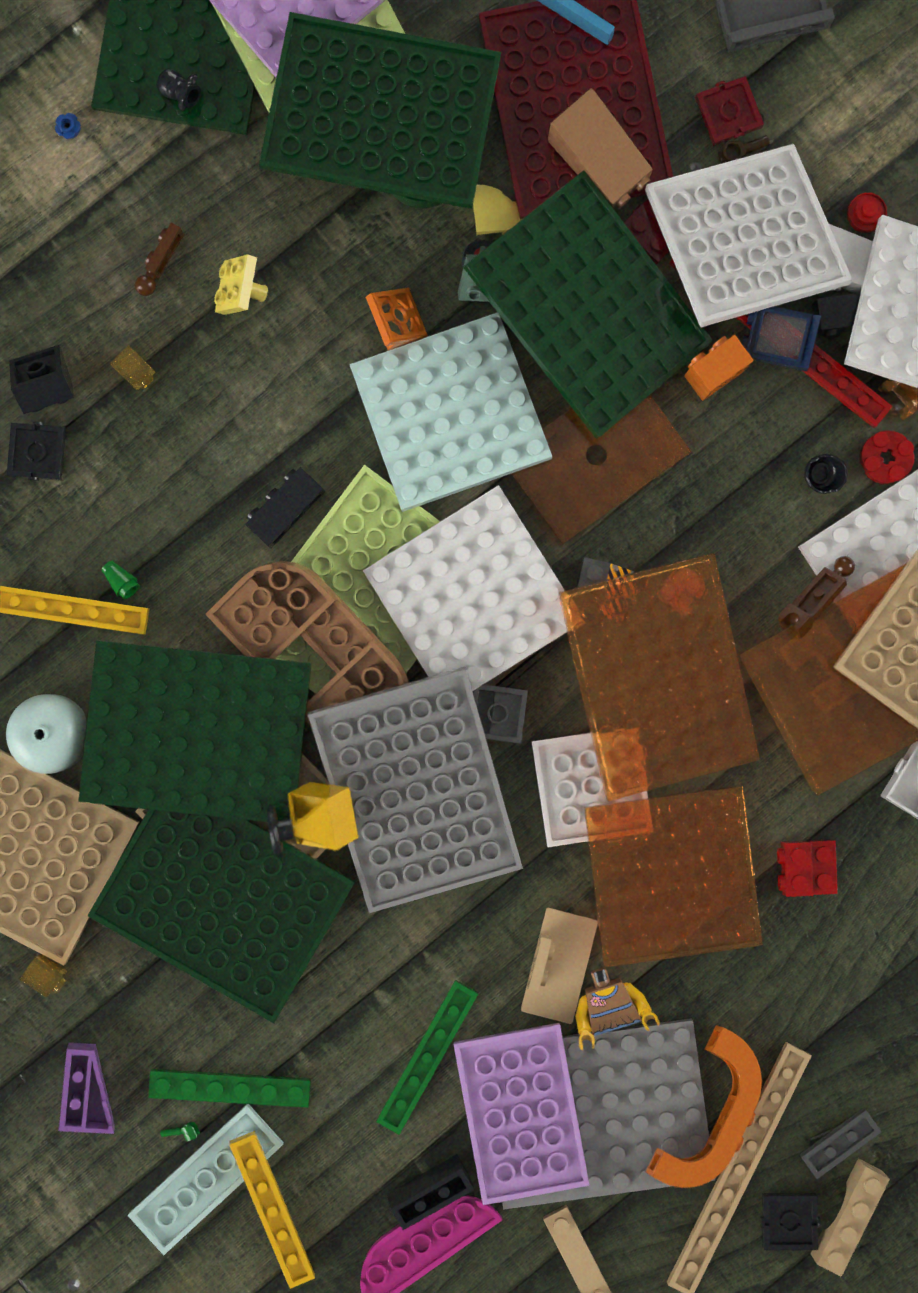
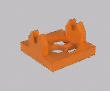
M409 287L374 292L366 296L388 351L428 336ZM389 303L391 308L388 313H384L382 306ZM395 309L399 310L402 313L404 318L403 321H400L396 318L394 313ZM409 318H410V322H411L410 331H409L408 326H407V324H406V323L408 322ZM392 321L398 325L402 335L393 332L388 322Z

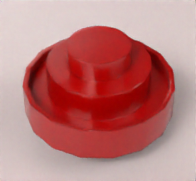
M874 193L857 195L850 202L847 209L849 224L861 233L876 231L878 219L882 215L887 216V207L884 200Z

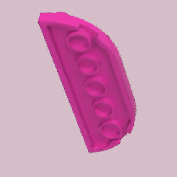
M465 1195L404 1231L398 1224L381 1236L368 1251L361 1271V1293H400L501 1222L502 1216L490 1204L483 1205L482 1199Z

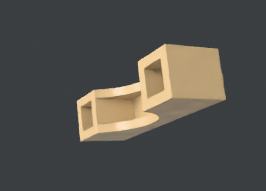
M859 1158L846 1182V1195L836 1219L827 1229L822 1230L818 1238V1250H812L811 1256L819 1266L839 1276H842L890 1180L882 1170Z

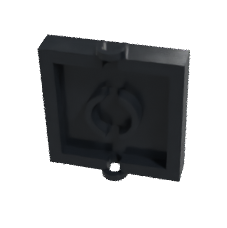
M33 422V424L11 423L6 475L39 481V479L62 481L66 428L48 426L42 422Z
M762 1193L760 1227L762 1228L763 1249L818 1250V1228H821V1219L818 1216L817 1194Z

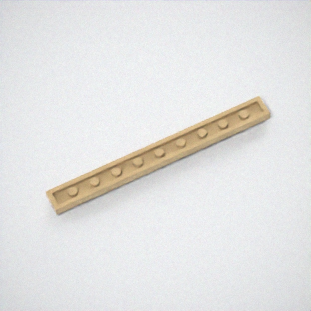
M785 1042L761 1090L760 1098L754 1111V1121L750 1127L746 1128L742 1136L744 1138L742 1147L738 1152L734 1153L728 1166L719 1175L667 1280L668 1286L682 1293H695L811 1058L809 1053Z

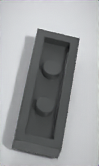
M862 1108L799 1155L816 1179H818L882 1131L866 1109Z

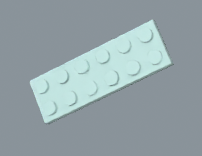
M246 1104L127 1215L163 1255L244 1182L229 1146L230 1140L255 1130L267 1159L283 1145L284 1142L249 1104Z

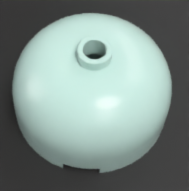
M41 694L25 700L13 711L7 724L6 740L10 753L21 766L35 773L53 774L71 768L84 755L87 728L85 713L74 701L61 695ZM40 729L44 731V738L42 733L39 731Z

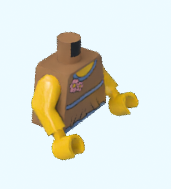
M606 967L591 971L595 986L585 989V995L580 998L575 1015L580 1035L579 1048L583 1050L582 1042L584 1040L591 1041L593 1049L595 1047L594 1036L642 1021L647 1031H650L647 1026V1021L650 1019H654L659 1026L658 1017L651 1012L652 1009L644 994L628 982L623 983L620 978L610 981Z

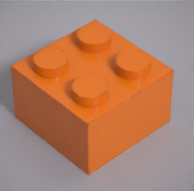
M736 335L729 339L726 336L722 337L712 345L713 347L707 355L704 351L701 352L687 366L689 370L684 377L702 401L743 373L754 361Z

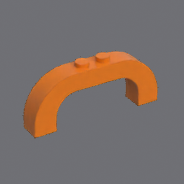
M715 1026L704 1050L721 1058L729 1067L732 1075L730 1094L705 1146L699 1153L688 1158H679L659 1148L656 1149L646 1173L665 1184L674 1187L690 1188L703 1185L715 1179L728 1166L734 1153L740 1150L744 1141L742 1136L746 1128L750 1127L754 1121V1111L758 1104L762 1087L759 1063L749 1045L738 1035L724 1027Z

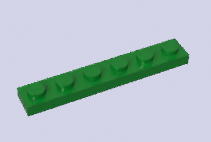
M454 980L377 1117V1123L400 1135L477 998V991Z
M151 1069L148 1098L308 1108L311 1079Z

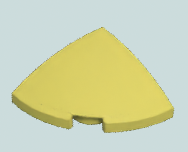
M477 185L473 202L476 234L482 235L502 232V235L522 220L519 217L517 203L504 195L503 191L486 185Z

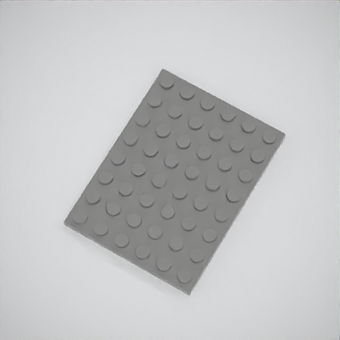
M465 667L308 712L329 784L349 787L358 838L350 842L348 846L369 913L523 869Z
M692 1018L661 1022L659 1026L657 1023L647 1024L650 1031H647L643 1025L609 1031L594 1036L595 1047L593 1049L592 1042L589 1040L582 1042L583 1050L579 1048V1034L562 1036L589 1186L503 1201V1210L671 1187V1185L665 1184L646 1173L656 1149L659 1148L675 1157L688 1158L699 1153L709 1138Z

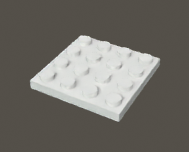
M637 726L531 741L547 847L653 832Z

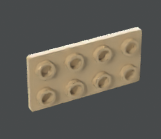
M549 907L546 908L521 1006L522 1012L568 1024L573 1023L598 924L596 919Z

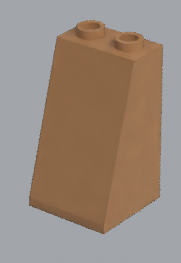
M592 88L551 122L548 142L577 175L583 170L587 173L613 209L616 206L618 209L622 208L631 199L629 195L636 189L640 192L646 187V184L650 183L651 180L649 178L653 169Z

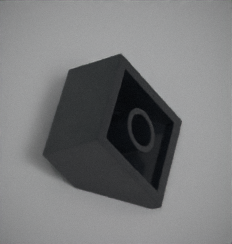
M60 345L9 361L11 391L23 414L38 412L45 407L63 404L69 399L74 398L73 384Z

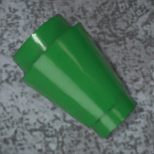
M113 560L107 562L101 569L118 597L128 599L138 591L140 585L137 583V578Z

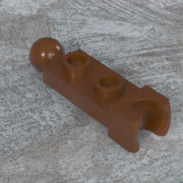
M842 556L836 559L834 571L824 567L792 604L789 603L779 614L778 621L780 626L786 629L795 623V629L798 632L797 637L802 639L813 627V623L847 586V581L843 577L850 576L854 572V561L850 557Z

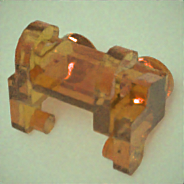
M888 379L878 387L879 391H883L885 395L893 390L903 402L905 407L899 410L900 418L903 421L918 410V388L892 379Z

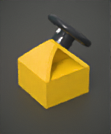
M309 782L288 793L291 817L283 818V820L278 819L277 811L273 804L267 806L271 844L274 855L278 859L283 857L282 841L295 839L297 844L338 850L358 838L349 787Z

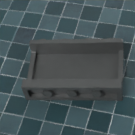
M715 0L728 52L828 29L835 19L833 8L827 9L825 0Z

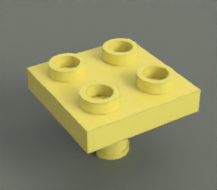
M247 254L224 261L219 271V277L221 278L220 286L215 294L216 313L226 315L248 310L250 298L260 302L266 299L268 287L253 282L257 257Z

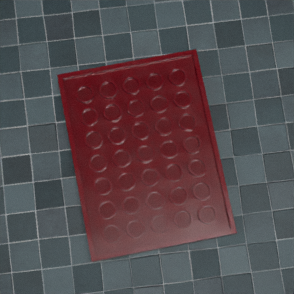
M574 0L615 27L613 38L608 45L539 1L479 13L485 49L501 52L494 95L520 219L525 218L577 176L576 172L548 142L551 122L591 88L653 169L649 178L651 180L650 183L673 177L637 0ZM644 188L640 192L636 189L629 196L633 198L647 194Z

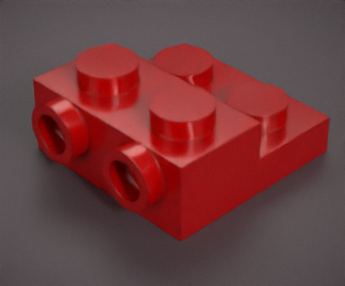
M835 840L781 841V848H777V862L781 864L782 875H778V889L782 891L784 896L798 897L838 894Z

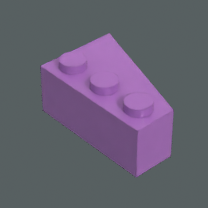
M68 1043L59 1131L114 1134L115 1124L96 1044Z

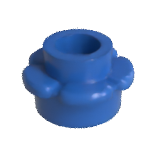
M61 114L57 117L55 131L59 136H63L65 139H73L79 134L81 124L77 121V117L74 114Z

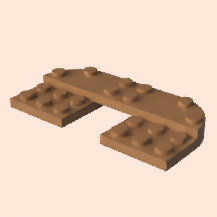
M277 561L253 569L242 577L206 613V616L244 656L276 659L290 644L301 636L329 665L336 675L307 702L306 722L310 726L311 723L308 717V712L409 683L405 670L398 659L320 576L301 564Z

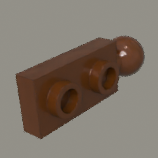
M172 222L168 229L164 228L158 238L160 243L156 250H152L148 254L145 261L146 274L139 276L135 281V289L142 296H149L154 293L156 289L155 279L159 280L184 236L182 229Z

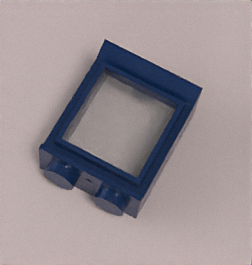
M774 306L749 313L747 324L751 325L749 335H744L742 345L755 361L807 371L821 315H812Z

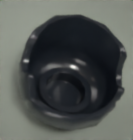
M832 454L817 455L811 458L805 466L804 479L808 487L817 493L828 494L838 492L847 482L848 470L844 461Z

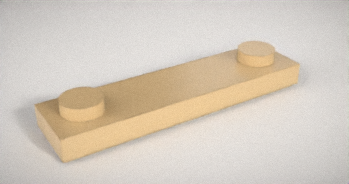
M567 1205L543 1216V1220L580 1292L612 1293Z

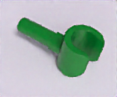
M189 1122L175 1129L160 1131L161 1137L183 1134L186 1142L197 1138V1135L200 1134L195 1122Z

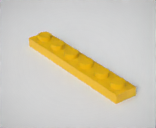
M0 586V613L146 635L149 608Z
M255 1130L230 1140L229 1146L289 1288L291 1289L315 1279L313 1268Z

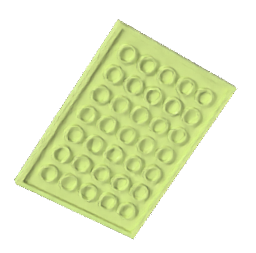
M364 465L291 562L301 564L320 576L398 659L407 674L417 658L363 570L440 521L420 506L402 512L393 486ZM301 636L276 658L277 660L312 663L309 689L314 693L322 689L336 675Z

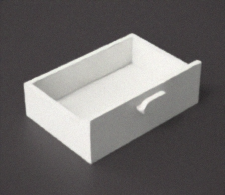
M829 224L852 277L850 285L833 290L841 291V288L855 294L861 293L873 241Z
M915 738L904 758H901L896 765L893 776L880 796L917 819L918 738Z

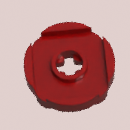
M891 430L877 432L867 439L859 455L860 464H862L865 470L864 473L869 479L880 484H890L903 479L911 471L915 458L912 442L901 433ZM890 451L893 461L885 464L883 463L884 458L880 457V455Z

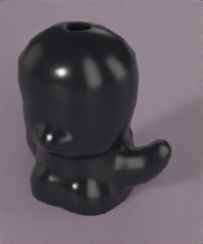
M166 69L160 73L157 79L158 91L167 98L178 100V107L182 112L187 107H194L201 98V88L196 84L197 74H192L185 79L179 72L173 69Z

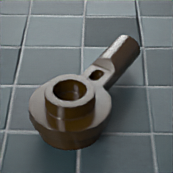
M763 136L744 144L742 141H727L719 149V160L721 163L744 158L748 153L769 146V138Z

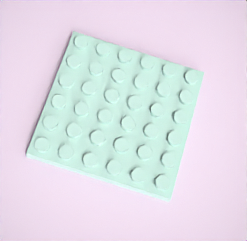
M498 312L350 364L402 512L552 459L551 451Z

